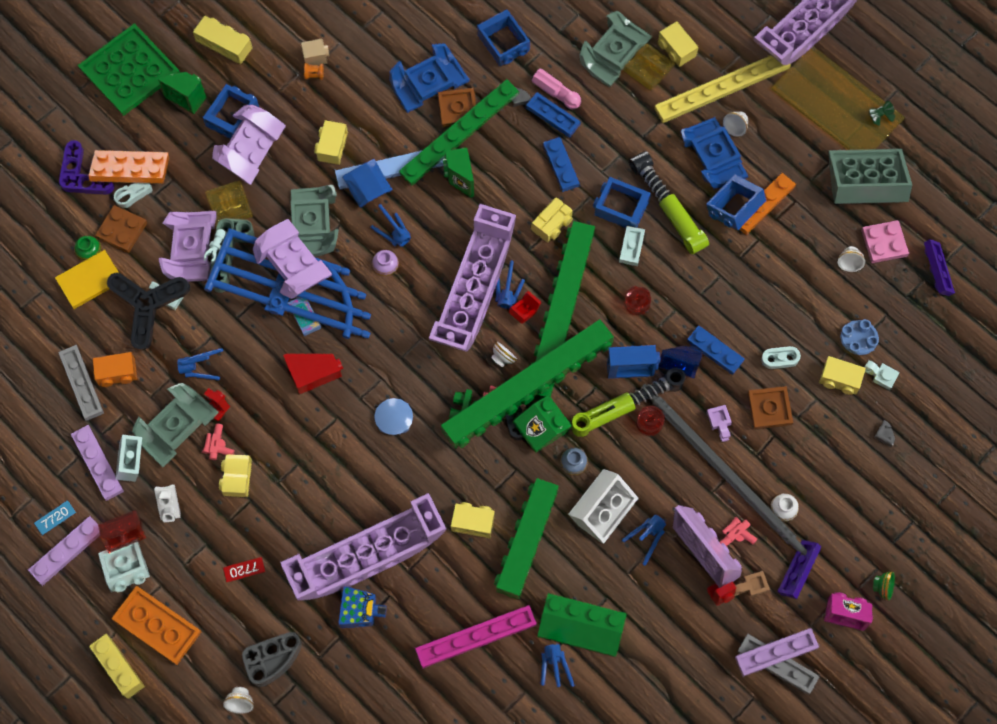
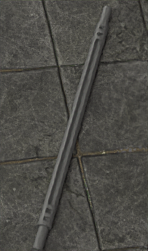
M653 396L650 399L653 402L652 405L788 545L791 544L797 551H800L801 555L805 556L807 550L796 539L797 536L660 396Z

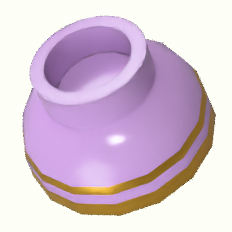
M389 250L379 251L372 260L374 271L383 276L393 274L399 265L397 256Z

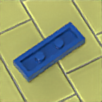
M538 92L526 104V109L569 138L580 126L581 121Z
M558 137L543 142L544 150L562 192L579 187V180L561 138Z
M700 326L687 339L690 345L732 375L745 360V358Z

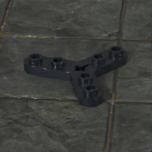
M113 273L107 279L108 287L135 307L131 344L134 348L141 351L148 349L151 345L156 310L186 296L190 291V283L183 277H176L147 292L120 273ZM139 298H142L146 301L149 299L148 302L150 303V305L148 307L144 306V304L142 303V301L139 300Z

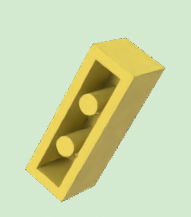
M204 16L193 31L195 40L198 43L239 64L244 61L252 49L250 38L247 35L235 32L233 28L220 24L214 18L210 19Z
M107 634L89 646L120 692L127 699L145 687L114 641Z

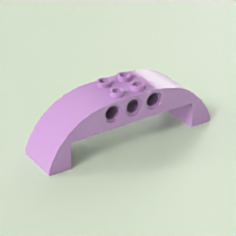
M803 0L772 30L766 26L754 37V41L781 64L788 65L804 55L831 30L857 0Z
M479 205L474 218L473 234L439 322L435 321L429 340L465 352L470 349L480 330L500 277L510 245L516 215L486 205Z
M428 493L411 501V509L311 556L301 559L298 554L281 562V565L297 600L315 599L343 590V586L350 587L412 557L437 540L446 531V527Z

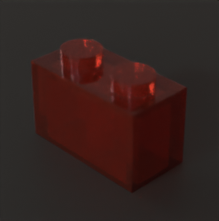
M136 510L98 525L101 540L108 553L146 539L143 524Z

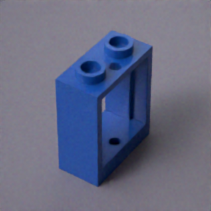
M508 9L477 25L478 37L499 67L511 63L513 59L519 56L526 55L530 50V40ZM508 26L520 44L500 54L488 36Z
M226 84L204 115L203 120L206 127L231 139L242 120L238 119L233 126L216 117L229 96L246 105L257 107L259 105L255 96L247 95L238 87H231Z
M734 175L706 205L709 211L708 214L713 220H719L725 226L739 230L766 202L763 188ZM737 193L750 199L735 215L722 210Z
M609 177L607 183L604 182L600 192L602 194L600 198L597 197L594 202V215L625 228L627 226L637 228L649 203L651 193ZM610 189L639 199L632 217L603 206Z
M656 345L609 347L607 356L608 379L654 376L655 370H658V363H660V353L656 352Z

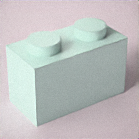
M122 435L119 442L116 480L136 481L139 474L142 437Z

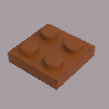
M474 88L438 92L442 127L452 126L476 106Z
M114 205L95 236L97 239L129 253L147 225V220Z
M787 386L748 391L754 429L793 424Z

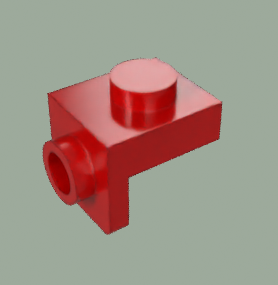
M527 291L519 302L510 307L508 313L523 324L537 313L541 301L531 292Z
M208 388L204 395L210 401L209 404L219 412L213 418L219 421L230 408V405L226 402V396L219 390L214 392Z
M732 581L720 588L717 584H714L707 588V592L715 605L718 606L731 601L734 598L737 587Z

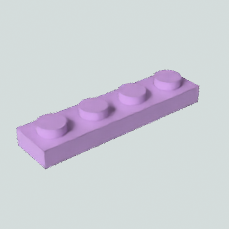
M87 425L72 433L71 436L104 499L108 501L124 492L119 481L115 479L116 475L90 426Z
M89 516L28 569L29 572L43 586L104 531Z
M810 628L740 654L735 659L744 677L819 648V645Z

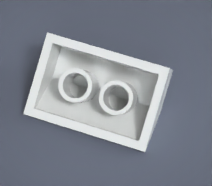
M603 469L568 515L579 527L604 544L638 500V497L617 473Z

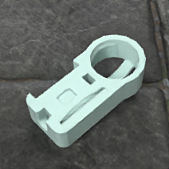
M132 183L129 187L126 185L115 192V202L121 208H128L151 193L152 187L149 183ZM130 195V199L127 202H119L123 196Z

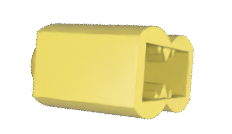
M226 454L225 460H222L221 471L224 472L223 479L219 481V490H222L224 496L248 497L252 466L250 455Z

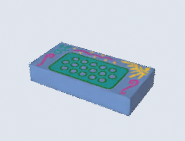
M299 297L288 302L289 305L313 312L306 299ZM293 314L304 336L321 329L319 322Z

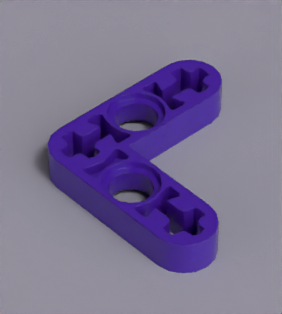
M75 140L68 142L64 151L59 179L62 189L73 193L110 194L114 190L113 182H107L108 185L105 188L102 187L105 182H97L98 184H96V181H91L90 187H82L83 182L89 180L88 174H80L84 150L80 142ZM74 147H77L78 150H75V157H73V153L71 150H74ZM69 163H76V167L73 170L67 169ZM71 180L72 183H69V185L66 186L65 183H68V181Z

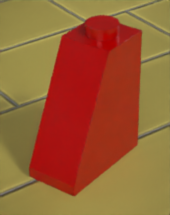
M334 354L283 355L299 394L342 377L341 370H343L340 359H335Z

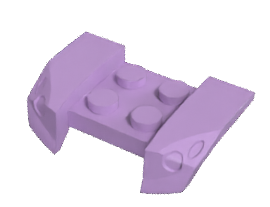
M246 105L233 115V117L242 120L228 145H214L212 159L251 185L259 172L258 167L272 143L278 140L286 125L269 112L254 105Z
M216 211L169 212L163 224L173 230L170 260L159 258L162 273L169 279L183 277L188 282L208 280L211 263L208 261V256L206 261H204V255L209 250L211 229H215Z
M287 219L269 228L256 239L253 252L257 264L261 263L266 257L285 280L280 293L293 299L312 286L332 276V273L321 260L318 262L299 239L298 230Z

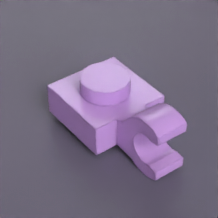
M726 405L708 409L706 413L712 430L718 429L721 442L728 441L730 432L727 426L731 425L732 422Z

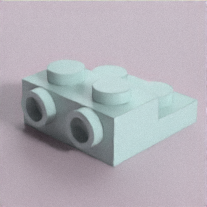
M136 538L98 553L107 585L112 592H122L126 589V586L133 583L142 584L146 578L150 577Z

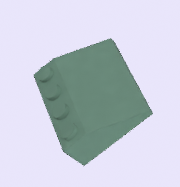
M902 149L829 150L831 187L835 204L909 202L912 182Z

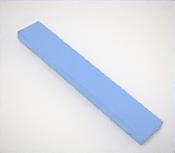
M422 151L376 162L386 179L401 176L399 170ZM443 160L440 161L435 167L443 166ZM361 165L335 170L339 190L348 188L342 176Z

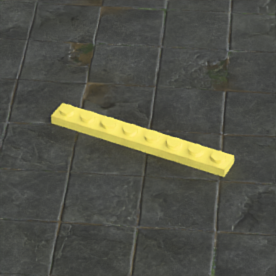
M771 55L655 105L654 109L662 123H665L790 69L791 64L783 65Z

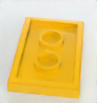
M103 250L58 275L55 279L73 309H76L109 290L110 288L107 285L108 277L113 273L119 272L107 252Z

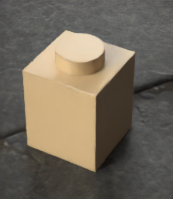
M323 39L301 43L305 63L309 65L327 63L326 56H329L328 46L323 44Z

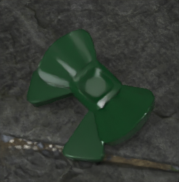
M886 101L883 106L877 109H869V116L877 126H880L881 116L883 115L890 122H893L896 117L893 114L894 106L890 101Z

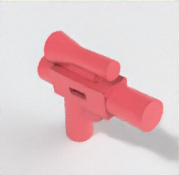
M215 424L213 436L210 433H207L202 453L210 454L209 459L217 460L219 453L234 455L235 450L226 448L225 441L221 439L222 424Z
M735 517L722 530L724 535L729 534L720 543L728 546L734 540L742 542L745 539L754 545L757 538L746 531L751 526L747 520L741 523Z

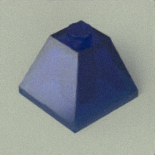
M694 346L662 350L658 367L667 370L677 367L682 369L686 376L695 378L703 351Z

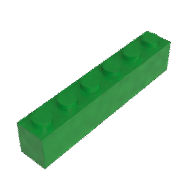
M536 478L535 484H530L527 493L530 495L529 500L524 501L521 512H523L522 519H517L514 528L517 533L515 538H510L507 547L510 549L508 556L504 555L501 567H504L501 574H497L494 585L497 586L496 592L519 600L555 502L559 485Z

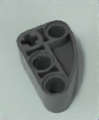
M293 632L285 633L249 646L243 651V661L248 677L253 685L256 687L266 686L281 677L291 667L302 647V642L298 635ZM296 639L297 643L294 647H287L288 640ZM277 646L275 654L270 655L267 653L269 647ZM252 653L256 655V660L254 661L248 659L251 658L250 654ZM257 672L264 673V677L260 681L254 680V675Z

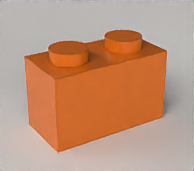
M132 352L93 358L95 381L99 386L110 387L115 383L128 384L133 380H137L136 363Z

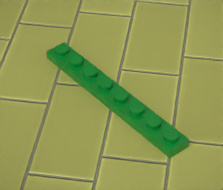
M506 79L400 169L399 174L411 186L414 185L445 158V151L456 149L518 96L519 91Z

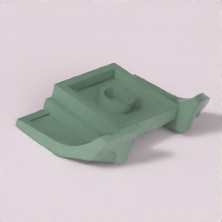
M619 11L607 15L609 30L592 48L585 41L580 52V63L593 77L608 87H611L618 79L621 70L639 49L642 50L652 38L651 35L630 22Z
M333 185L291 190L292 224L299 232V239L314 257L333 252L336 246L339 229L330 232L329 204L335 203L337 196Z
M184 383L168 388V391L175 398L148 425L138 417L132 430L134 436L142 437L141 446L162 467L177 454L174 450L201 424L206 426L219 413L201 395Z

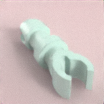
M223 229L217 230L214 240L209 244L210 249L204 255V261H206L207 256L212 254L211 264L214 263L216 252L220 250L221 241L224 240L226 234Z

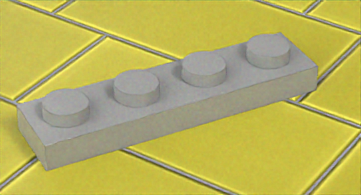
M75 345L58 352L84 419L87 421L104 414L78 346Z
M747 634L737 653L743 654L766 644ZM792 659L765 668L808 695L820 677Z

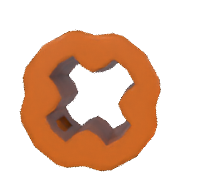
M305 63V79L320 78V80H323V63H320V65Z

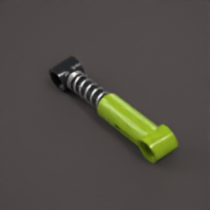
M644 150L628 160L630 168L634 174L644 177L645 182H648V186L652 188V192L656 193L655 196L659 198L660 202L659 206L682 237L688 252L693 255L708 247L709 240L706 234L698 229L674 194H669V190L665 188L666 185H663L662 180L658 178L659 175L655 174L654 163L650 154Z
M677 367L671 368L666 375L662 376L658 382L654 381L652 385L648 384L645 388L641 387V390H635V393L626 392L585 413H577L572 419V432L578 437H584L590 431L635 410V405H640L641 402H646L647 399H652L653 396H658L659 393L679 391L685 382V372ZM677 377L680 381L673 382L670 378ZM584 422L586 427L580 428L576 424Z

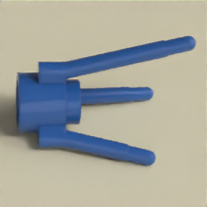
M379 204L378 207L395 228L392 232L393 238L371 225V229L389 240L394 246L397 244L400 247L406 245L411 239V234L405 228L401 218L397 213L394 214L400 225L398 227L384 207Z
M513 260L510 261L505 290H502V293H500V279H498L496 285L495 302H498L497 305L506 309H510V307L516 304L525 282L524 279L521 280L514 295L512 291H509L514 264Z
M223 348L178 359L179 373H185V377L220 380L219 376L192 373V371L196 370V362L208 360L210 355L223 352Z
M654 515L622 539V542H626L645 527L646 531L639 538L640 541L649 533L653 536L656 535L642 563L643 566L647 564L660 537L665 533L663 528L666 526V523L661 517Z
M560 645L545 646V653L542 654L541 685H545L548 661V664H553L556 686L560 687L557 663H560L561 659L571 687H574L564 651H561Z

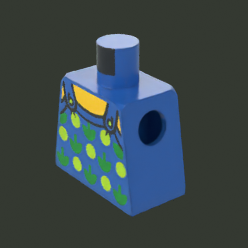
M343 586L339 617L340 628L373 626L374 616L386 617L387 605L376 604L375 594Z

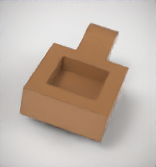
M761 571L744 576V583L735 585L737 588L734 596L748 592L749 597L769 592L770 588L764 572Z

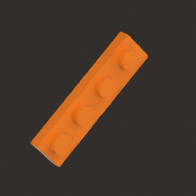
M781 173L764 190L766 202L749 218L740 230L747 235L795 188L796 184L785 174Z

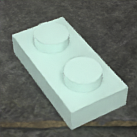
M627 226L619 260L620 263L638 266L645 229Z

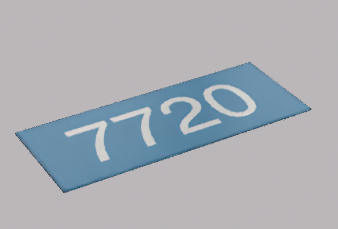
M67 500L34 524L40 533L44 535L76 512Z

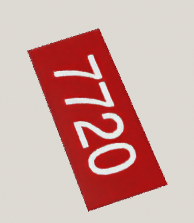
M262 557L223 567L226 582L265 572Z

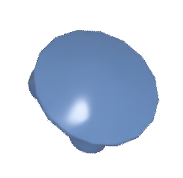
M869 320L852 321L842 328L841 342L849 352L865 355L877 347L879 342L878 333Z
M387 399L380 403L376 409L375 422L382 433L390 435L406 433L412 424V409L402 399Z

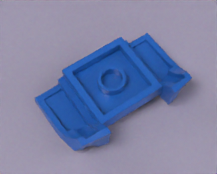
M432 44L434 56L407 70H404L400 61L391 69L389 75L390 83L407 113L422 106V101L438 94V92H442L452 86L456 89L470 82L446 44Z
M715 117L681 130L685 148L689 146L694 148L705 170L701 171L702 178L711 187H723L734 175L743 179L748 178V174L742 165L740 153L725 127H720Z

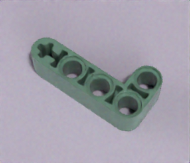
M225 218L217 224L216 232L219 229L224 230L226 228L239 232L248 229L249 231L245 234L255 237L253 226L248 220ZM232 238L229 247L235 248V242H248ZM226 254L223 262L232 266L233 256ZM220 270L216 280L229 284L231 274ZM213 287L214 291L218 293L225 292L224 290Z

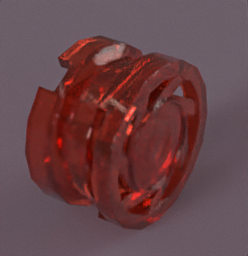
M631 287L625 294L626 310L637 316L648 312L651 305L650 292L644 287Z
M644 407L637 417L636 424L638 430L646 436L658 434L662 430L665 421L664 414L658 407Z

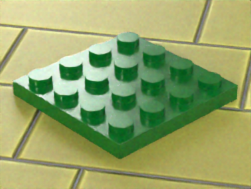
M135 23L78 65L82 73L123 116L161 88L158 80L159 77L180 73L179 69Z

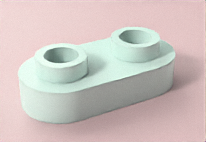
M791 346L770 348L763 353L761 361L768 369L793 367L798 364L801 355L797 348ZM787 356H791L793 360H788ZM768 358H772L774 362H769Z

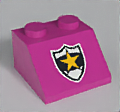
M843 593L831 594L828 598L824 621L864 631L872 623V604L867 603V600L863 598H847V595Z

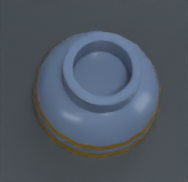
M569 448L561 455L560 465L567 474L579 475L587 468L588 458L581 449Z

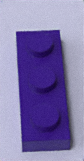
M931 239L924 242L925 254L929 258L930 271L934 275L936 290L939 294L946 296L955 294L940 242Z
M801 541L802 546L807 550V554L804 556L800 554V551H796L778 590L780 595L794 599L798 598L821 549V546L816 542Z

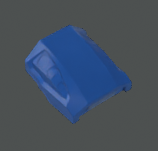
M375 159L342 176L360 208L375 198L381 197V195L393 190Z

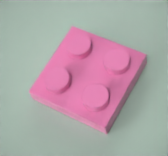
M899 220L862 228L861 231L871 263L908 257L909 252Z

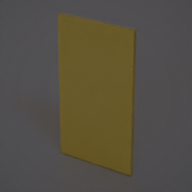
M813 46L771 88V90L848 150L876 149L905 119L902 114L894 109L893 114L896 117L893 122H890L883 115L881 116L880 126L875 125L869 116V109H877L883 106L885 101Z

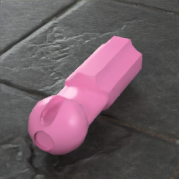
M541 68L533 76L532 83L552 97L562 101L567 108L576 109L580 106L581 97L578 93L567 89L560 81Z

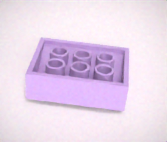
M678 505L675 507L673 529L720 588L738 579L742 571L740 563L737 559H732L728 554L727 546L717 540L715 531L711 527L708 528L706 526L703 516L699 512L696 513L693 508Z

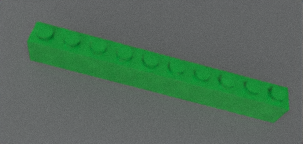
M573 221L572 227L567 229L566 238L569 239L567 244H563L561 252L564 255L563 261L559 260L557 271H560L559 276L554 278L552 288H555L554 294H550L548 305L551 306L549 311H545L543 322H546L545 328L540 329L538 339H541L540 346L536 345L534 356L537 357L536 361L566 342L594 236L595 226ZM555 383L550 385V388L545 393L535 395L533 400L539 401L548 395L551 397Z
M599 319L441 425L442 433L454 449L458 447L463 448L470 442L471 438L481 436L485 433L486 428L499 424L507 414H514L518 410L517 407L523 403L524 405L530 403L535 395L545 393L550 388V385L555 382L560 383L565 379V375L579 370L581 364L586 361L591 362L597 357L596 354L609 350V347H612L614 336Z

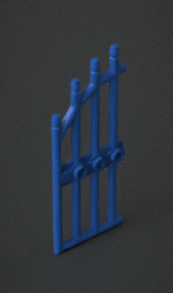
M228 228L205 285V291L211 292L212 288L215 287L265 304V310L272 314L283 316L286 311L342 330V336L346 339H350L351 334L363 338L370 337V332L352 326L353 315L370 320L371 314L353 307L350 296L365 300L367 294L345 285L338 273L349 276L350 270L348 268H342L339 265L315 257L318 262L321 260L332 273L331 277L334 280L332 282L325 279L317 285L341 292L344 304L306 291L297 296L345 312V323L289 305V297L280 293L285 281L280 273H278L276 281L224 264L223 261L226 254L257 264L255 255L229 246L232 238L254 244L258 238ZM264 259L261 263L258 264L276 270L273 264L267 259ZM221 270L273 289L268 298L216 280L218 273Z

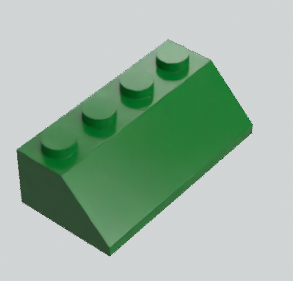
M548 593L537 637L616 657L627 613Z

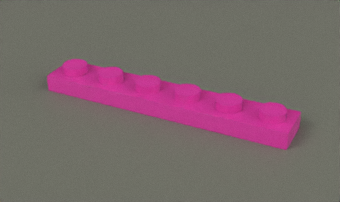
M528 605L417 647L416 652L422 668L529 629L537 624Z

